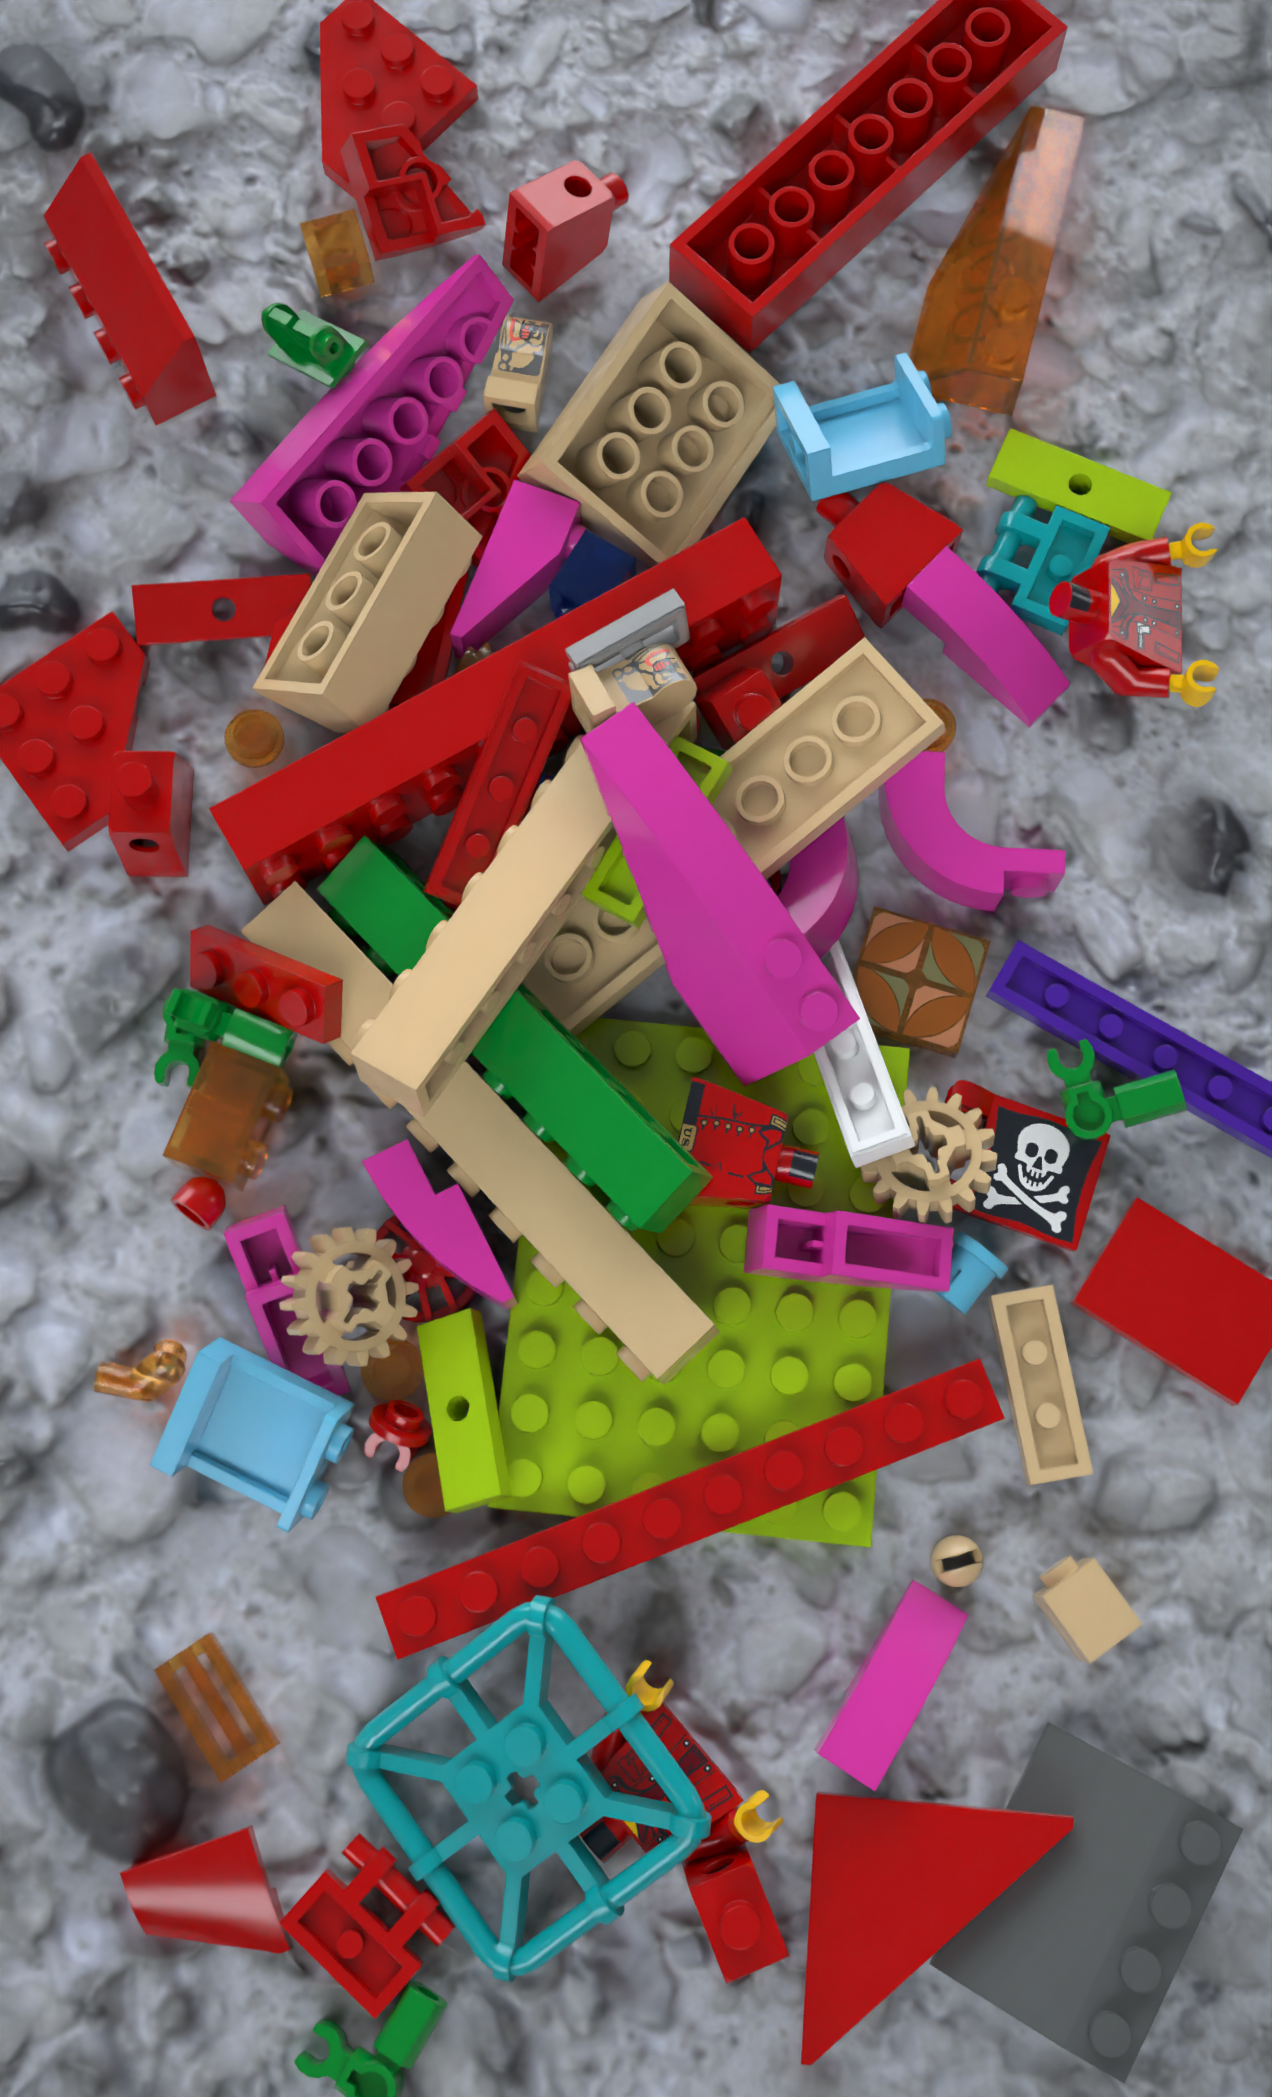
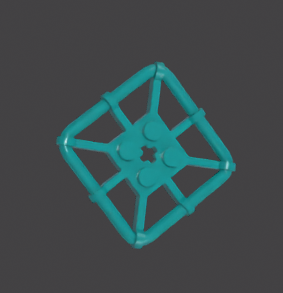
M536 1595L532 1602H525L509 1610L450 1658L441 1656L430 1664L427 1668V1676L369 1721L357 1735L355 1741L347 1745L345 1761L348 1766L352 1767L359 1787L412 1862L408 1870L416 1882L423 1878L474 1954L489 1969L493 1970V1977L510 1983L515 1980L516 1976H522L540 1968L600 1922L609 1925L622 1916L625 1911L624 1905L687 1859L700 1845L701 1840L710 1836L712 1819L710 1813L705 1811L704 1804L694 1785L640 1711L645 1706L635 1693L628 1696L575 1621L563 1609L556 1606L555 1599ZM528 1632L530 1637L523 1704L498 1722L467 1678L521 1635ZM553 1640L556 1641L607 1712L605 1716L576 1738L548 1701ZM441 1698L449 1699L476 1737L473 1743L453 1758L384 1744ZM619 1729L672 1803L613 1791L586 1752L612 1732ZM381 1769L442 1782L468 1821L437 1845L433 1846ZM515 1771L523 1779L533 1775L538 1780L540 1785L534 1791V1796L538 1802H530L528 1799H522L518 1796L514 1789L516 1785L513 1778ZM603 1816L667 1829L672 1833L611 1880L578 1836ZM477 1835L480 1836L506 1873L500 1940L495 1936L444 1862ZM557 1852L585 1892V1899L523 1945L530 1872Z

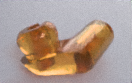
M163 1340L155 1345L154 1352L147 1355L135 1367L102 1361L96 1372L94 1391L142 1402L156 1400L177 1384L184 1375L186 1369L184 1364L187 1360L186 1349L177 1341Z

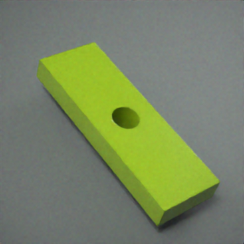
M1012 428L1008 431L985 485L1015 498L1019 495L1028 496L1036 501L1037 507L1052 513L1056 505L1110 527L1107 535L1127 543L1153 539L1172 494L1168 490ZM1071 490H1078L1083 495H1077L1073 493Z
M469 1308L418 1325V1339L445 1511L457 1514L512 1497L482 1313Z

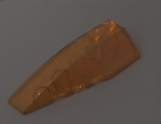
M1030 106L929 282L909 358L917 371L924 370L927 374L933 398L1012 416L1026 371L1085 117Z

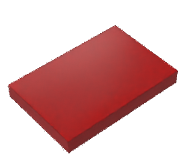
M1138 1197L1130 1203L1070 1302L1077 1309L1231 1406L1239 1404L1272 1347V1280Z

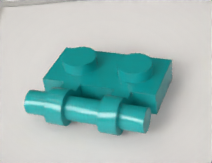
M1019 495L1015 498L1010 511L1004 512L1001 515L995 528L998 538L990 555L984 556L981 559L976 573L997 594L999 590L1003 589L1016 593L1010 608L1020 619L1062 636L1069 621L1051 614L1049 610L1051 593L1060 582H1071L1074 576L1091 568L1094 559L1098 557L1110 527L1057 505L1047 525L1032 518L1037 508L1036 501L1028 496ZM1027 545L1036 549L1028 569L1012 563L1019 546Z

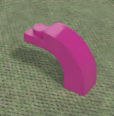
M922 751L878 787L881 822L894 853L910 874L921 884L949 901L978 910L995 911L1004 894V889H1011V894L1017 897L1038 898L1047 895L1048 891H1055L1065 875V850L992 846L973 838L957 824L950 813L945 797V752Z
M844 816L790 860L786 883L778 895L779 900L820 959L830 950L843 933L853 913L857 899L859 869L852 836Z

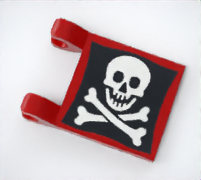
M958 1080L948 1089L945 1103L947 1104L949 1099L958 1093L962 1095L961 1112L966 1114L975 1108H979L982 1111V1119H985L982 1129H993L995 1134L994 1145L987 1150L997 1153L996 1170L986 1172L991 1177V1186L988 1194L972 1190L976 1198L975 1209L968 1212L956 1204L952 1206V1210L1072 1252L1077 1251L1111 1135L1105 1133L1096 1140L1077 1138L1070 1132L1066 1125V1119L996 1095L970 1081ZM950 1178L951 1185L957 1182Z

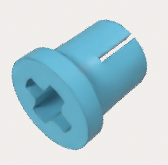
M958 1231L953 1237V1244L955 1246L952 1248L950 1290L948 1292L935 1293L947 1303L950 1302L949 1304L965 1315L994 1277L1002 1279L1009 1269L977 1241L962 1231Z

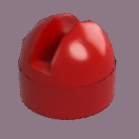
M201 1176L194 1177L183 1184L171 1198V1203L194 1224L210 1231L225 1210L226 1198L224 1190L217 1180Z

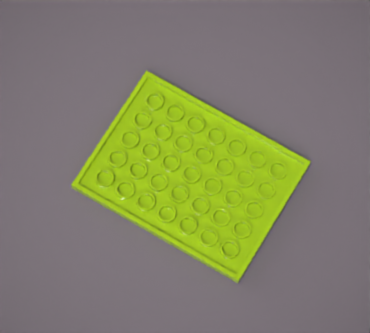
M598 1018L576 1036L677 1141L693 1077L704 1079L789 1115L783 1144L820 1152L812 1189L774 1181L769 1205L822 1213L838 1210L897 1219L893 1217L894 1200L889 1198L885 1202L876 1204L873 1200V1188L877 1182L863 1183L861 1166L855 1168L814 1053L743 1086L703 1028ZM878 1045L902 1107L904 1106V1091L907 1090L910 1048ZM535 1134L567 1168L564 1160L569 1154L555 1140L548 1143ZM577 1178L609 1212L606 1205L611 1198L596 1183L593 1187H590ZM687 1205L662 1233L639 1228L633 1232L623 1226L612 1215L720 1331L665 1385L653 1374H650L642 1382L616 1354L625 1344L609 1327L599 1335L573 1308L581 1299L579 1294L566 1280L555 1288L530 1261L539 1251L522 1235L518 1240L512 1292L517 1305L511 1307L498 1414L512 1497L490 1503L488 1508L579 1517L882 1397L891 1289L744 1273L749 1210H751L749 1208ZM877 1470L721 1532L871 1548Z

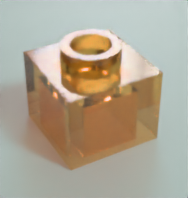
M355 209L300 223L320 297L375 283L370 257Z

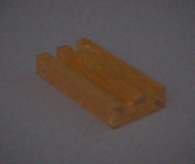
M214 1632L208 1633L154 1669L221 1783L280 1744ZM204 1652L257 1738L258 1742L253 1746L249 1744L198 1659V1656ZM182 1667H186L238 1754L231 1761L227 1759L178 1677L176 1671Z

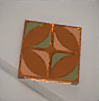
M874 906L853 974L854 982L873 1033L956 1058L991 941Z

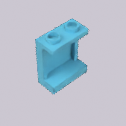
M906 352L894 356L895 380L891 384L815 405H807L795 381L773 386L777 435L811 501L945 465V439L952 436V425L948 410L944 403L937 404L932 397L927 374L924 370H916Z
M219 1337L198 1351L150 1466L171 1477L187 1466L281 1513L277 1528L289 1533L304 1517L313 1520L321 1508L330 1487L329 1484L321 1480L329 1462L337 1464L349 1446L354 1434V1428L346 1424L355 1404Z

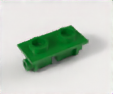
M274 303L266 307L261 315L265 332L275 342L267 354L271 358L331 389H334L341 378L345 377L352 370L355 360L368 345L366 340L304 310H301L297 315L289 306L283 303Z

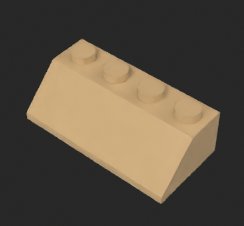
M438 492L364 493L252 688L260 695L338 733H348L389 710V703L403 678L414 668L417 653L431 628L441 619L444 613V605L456 583L469 569L472 561L471 556L482 536Z

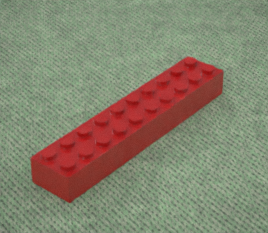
M743 517L208 809L264 906L274 901L294 881L305 891L308 886L307 882L327 871L331 874L364 835L379 843L381 842L383 845H389L408 835L413 829L412 824L430 814L442 816L458 807L517 661H524L569 681L568 674L572 671L569 667V662L571 661L565 651L567 647L674 588L685 603L690 634L689 641L675 648V651L688 672L691 671L692 674H696L721 660L724 652L741 643L745 647L772 631L773 625L776 624L782 574L746 518ZM572 699L548 757L561 751L568 744L570 737L584 730L573 711Z

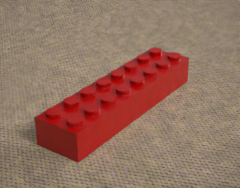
M938 0L670 243L669 282L750 354L1056 71L1068 26L1037 0Z

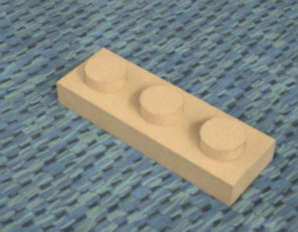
M1053 1285L991 1295L988 1297V1303L1026 1486L1093 1474Z

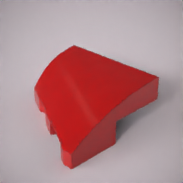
M404 123L351 133L340 150L375 261L443 244L480 231L486 225L481 212L476 209L472 213L448 186L452 180L439 164L430 161L424 155L421 143Z
M494 408L477 419L403 483L399 489L401 492H438L482 536L473 553L472 564L478 568L514 480L520 479L517 475L527 463L531 454Z
M253 1825L136 1864L120 1873L132 1910L146 1935L277 1954L284 1953L293 1948L289 1933L279 1924L284 1914L276 1887L270 1888Z

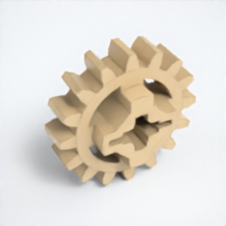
M930 1087L925 1101H917L910 1089L905 1090L904 1106L901 1108L916 1146L861 1166L863 1183L877 1182L873 1188V1200L876 1204L885 1202L889 1198L894 1200L893 1217L900 1219L909 1208L917 1210L918 1223L926 1224L929 1212L938 1211L942 1220L945 1223L952 1222V1206L958 1204L968 1212L975 1209L976 1198L972 1190L988 1194L991 1186V1177L986 1172L996 1170L997 1153L987 1149L994 1145L995 1134L993 1129L977 1130L982 1123V1111L979 1108L970 1110L966 1114L961 1112L962 1095L956 1093L946 1104L939 1102L938 1091L935 1087ZM919 1139L922 1141L924 1149L929 1151L931 1157L938 1158L936 1173L931 1162H927L923 1154H918ZM970 1160L963 1176L951 1185L950 1177L953 1171L965 1167V1161ZM904 1184H909V1185H911V1186H913V1187H915V1188H917V1189H919V1190L910 1188V1187H908V1186H906V1185H904Z
M352 1227L333 1228L331 1237L327 1234L310 1237V1244L314 1253L308 1251L294 1252L291 1257L300 1268L298 1275L282 1276L281 1283L294 1289L293 1298L279 1303L280 1310L295 1311L297 1317L286 1329L288 1334L299 1336L307 1334L308 1338L304 1343L302 1351L307 1355H320L324 1352V1363L328 1365L342 1366L346 1360L349 1366H367L369 1355L374 1358L388 1357L390 1350L386 1340L405 1341L408 1336L404 1328L399 1324L401 1318L417 1316L418 1310L405 1303L406 1295L413 1294L419 1290L418 1283L404 1282L402 1276L410 1268L412 1262L410 1259L393 1260L391 1256L395 1252L397 1242L393 1239H383L376 1242V1230L371 1228L357 1229L354 1234ZM348 1253L359 1256L356 1261H348L346 1266L335 1265L332 1262L336 1258ZM355 1327H364L367 1330L364 1334L353 1339L346 1340L341 1338L344 1333H352Z

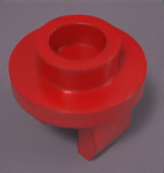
M392 1400L389 1403L376 1405L368 1419L373 1433L365 1443V1455L372 1458L381 1447L383 1441L391 1442L398 1447L400 1453L395 1469L400 1472L404 1471L415 1457L418 1447L424 1446L432 1433L431 1425L424 1418L422 1410L416 1405L403 1400Z

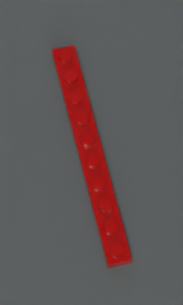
M979 1358L383 1593L375 1598L396 1658L399 1660L495 1622L509 1610L525 1602H532L536 1595L551 1598L558 1597L1001 1421L1005 1417Z

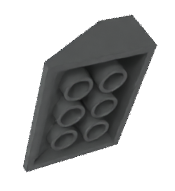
M1048 1722L1005 1809L1074 1816L1073 1829L933 1955L930 1965L1063 2049L1125 2083L1243 1828Z

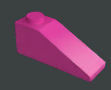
M514 480L450 633L456 658L465 661L469 659L562 578L569 559L578 561L588 534V527L582 526L581 504L579 501Z

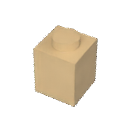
M1071 1555L1066 1556L1040 1575L1039 1578L1045 1586L1032 1595L1077 1660L1081 1662L1092 1663L1143 1625L1095 1558H1082L1076 1563Z

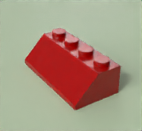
M92 152L81 156L43 215L53 239L44 242V245L59 274L63 275L70 271L76 284L68 288L84 319L86 320L95 315L101 329L93 333L108 363L111 365L120 360L127 374L118 379L133 408L137 410L145 406L155 426L215 397L216 393L191 328Z

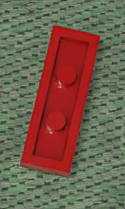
M205 925L190 931V987L322 1044L341 1037L343 979L211 925Z

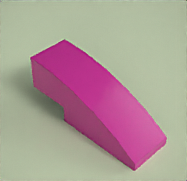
M947 546L907 585L902 607L945 643L942 652L1029 728L1069 688L1071 683L1031 630L1007 603Z
M408 1139L362 1161L389 1208L412 1238L441 1267L474 1292L500 1307L508 1310L517 1305L515 1297L459 1184L435 1194Z
M767 1204L749 1210L744 1273L853 1286L948 1292L950 1290L954 1228L838 1210L822 1213Z
M286 1205L227 1226L223 1235L245 1288L246 1302L270 1362L338 1396L350 1392L351 1388L343 1365L325 1364L324 1352L320 1355L305 1354L302 1349L308 1335H289L286 1330L297 1317L295 1311L280 1310L279 1303L293 1298L294 1289L281 1283L282 1276L298 1275L300 1268L295 1264L291 1256L294 1252H303Z
M912 1579L846 1689L847 1695L824 1731L814 1751L873 1791H876L938 1679L969 1615Z

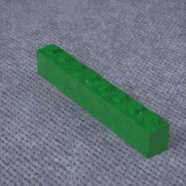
M366 835L360 839L317 889L333 906L328 911L330 918L348 934L354 937L359 934L370 945L365 952L367 957L379 969L390 976H394L395 973L399 976L406 969L412 970L426 952L428 938L435 926L442 920L449 921L454 914L440 898L423 891L426 883L391 848ZM521 982L468 1058L474 1055L487 1068L482 1077L492 1089L507 1100H511L514 1097L528 1111L524 1115L523 1120L535 1134L548 1143L555 1140L569 1154L564 1163L579 1180L590 1187H593L596 1183L611 1198L606 1207L623 1226L633 1232L639 1228L662 1233L713 1177Z

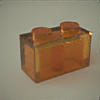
M212 1041L163 1156L178 1168L199 1176L215 1179L220 1184L243 1192L248 1178L256 1180L265 1165L269 1146L263 1143L272 1122L280 1123L289 1108L293 1094L292 1088L287 1087L290 1081L289 1077L281 1067Z

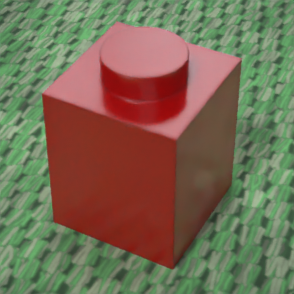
M748 667L739 668L693 698L721 748L726 751L782 706L764 671Z

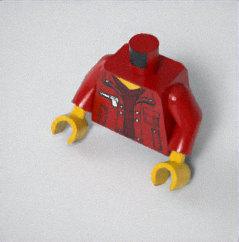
M1202 522L1194 524L1188 529L1181 541L1168 543V537H1161L1120 546L1099 555L1094 559L1091 568L1074 576L1071 582H1060L1052 591L1049 600V610L1053 616L1069 621V652L1073 659L1091 667L1115 694L1134 697L1170 698V693L1173 692L1179 693L1182 700L1193 707H1201L1213 698L1217 690L1215 687H1202L1195 683V681L1210 682L1215 680L1219 667L1214 662L1208 660L1195 661L1188 667L1185 675H1180L1182 674V568L1171 566V560L1180 559L1191 568H1200L1213 558L1218 549L1200 551L1192 544V540H1203L1212 535L1215 528L1211 524Z
M649 1660L643 1661L628 1680L624 1690L628 1696L635 1693L645 1707L640 1711L694 1785L704 1804L705 1811L712 1816L710 1836L702 1839L700 1845L684 1861L723 1854L748 1841L754 1843L765 1841L784 1821L782 1817H779L774 1822H766L758 1816L756 1807L769 1797V1794L764 1790L757 1791L742 1806L736 1808L744 1801L741 1793L663 1702L673 1688V1680L670 1678L665 1686L660 1689L649 1686L644 1679V1674L652 1662ZM619 1729L612 1732L593 1747L590 1759L613 1791L672 1803ZM603 1816L581 1832L580 1836L597 1858L605 1864L632 1838L647 1853L672 1833L667 1829Z

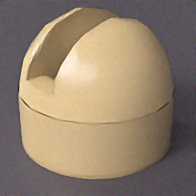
M950 1535L940 1539L932 1548L930 1567L937 1580L944 1585L965 1587L972 1584L980 1576L983 1569V1555L979 1546L972 1539L963 1535ZM969 1551L972 1552L973 1564L949 1571L944 1570L941 1559L957 1557Z

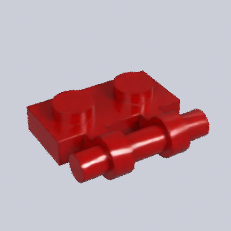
M359 1832L342 1851V1854L360 1871L359 1874L347 1886L327 1868L283 1917L279 1924L376 2019L424 1963L406 1944L411 1936L419 1929L438 1947L455 1928V1925L436 1908L440 1903L427 1888L421 1893L393 1866L397 1859L384 1846L378 1851ZM374 1886L403 1913L391 1929L362 1901Z

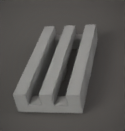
M673 588L567 647L565 651L571 661L569 662L570 670L574 672L592 664L594 670L598 672L621 661L631 660L637 653L650 645L668 643L675 649L688 642L690 634L685 603Z

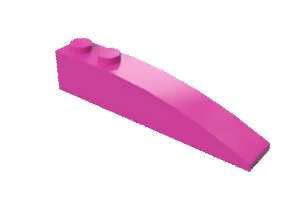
M479 254L471 257L385 334L354 365L352 370L345 377L341 378L334 389H330L302 418L229 501L268 545L314 577L319 573L363 494L401 492L399 487L420 470L425 461H430L435 455L441 443L437 438L450 412H457L467 392L463 387L475 364H481L514 301L482 256Z
M631 702L581 737L582 747L608 816H611L628 869L634 877L645 907L643 909L666 962L665 967L671 983L740 1083L746 1086L810 1056L860 1020V1017L756 865L636 704Z

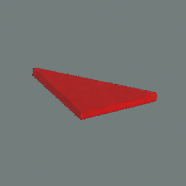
M818 1791L815 1800L801 2064L811 2066L1066 1836L1073 1829L1074 1816Z

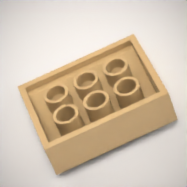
M668 281L639 300L517 476L526 484L579 501L581 504L582 526L588 527L589 531L646 565L653 567L700 540L776 427L773 386L780 385V383Z

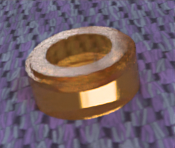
M436 1453L420 1456L409 1465L404 1474L402 1489L406 1502L416 1513L425 1517L443 1518L451 1515L452 1513L446 1512L444 1507Z

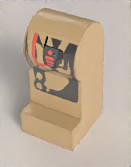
M508 315L504 319L499 350L495 354L491 376L488 375L483 398L485 413L495 408L511 429L534 433L538 431L552 351V323ZM502 405L523 408L526 411L512 413L505 410Z
M668 643L650 645L637 653L631 660L621 661L598 672L590 664L568 674L573 711L586 733L596 728L631 702H634L649 723L654 725L683 710L691 703L697 691V686L674 647Z

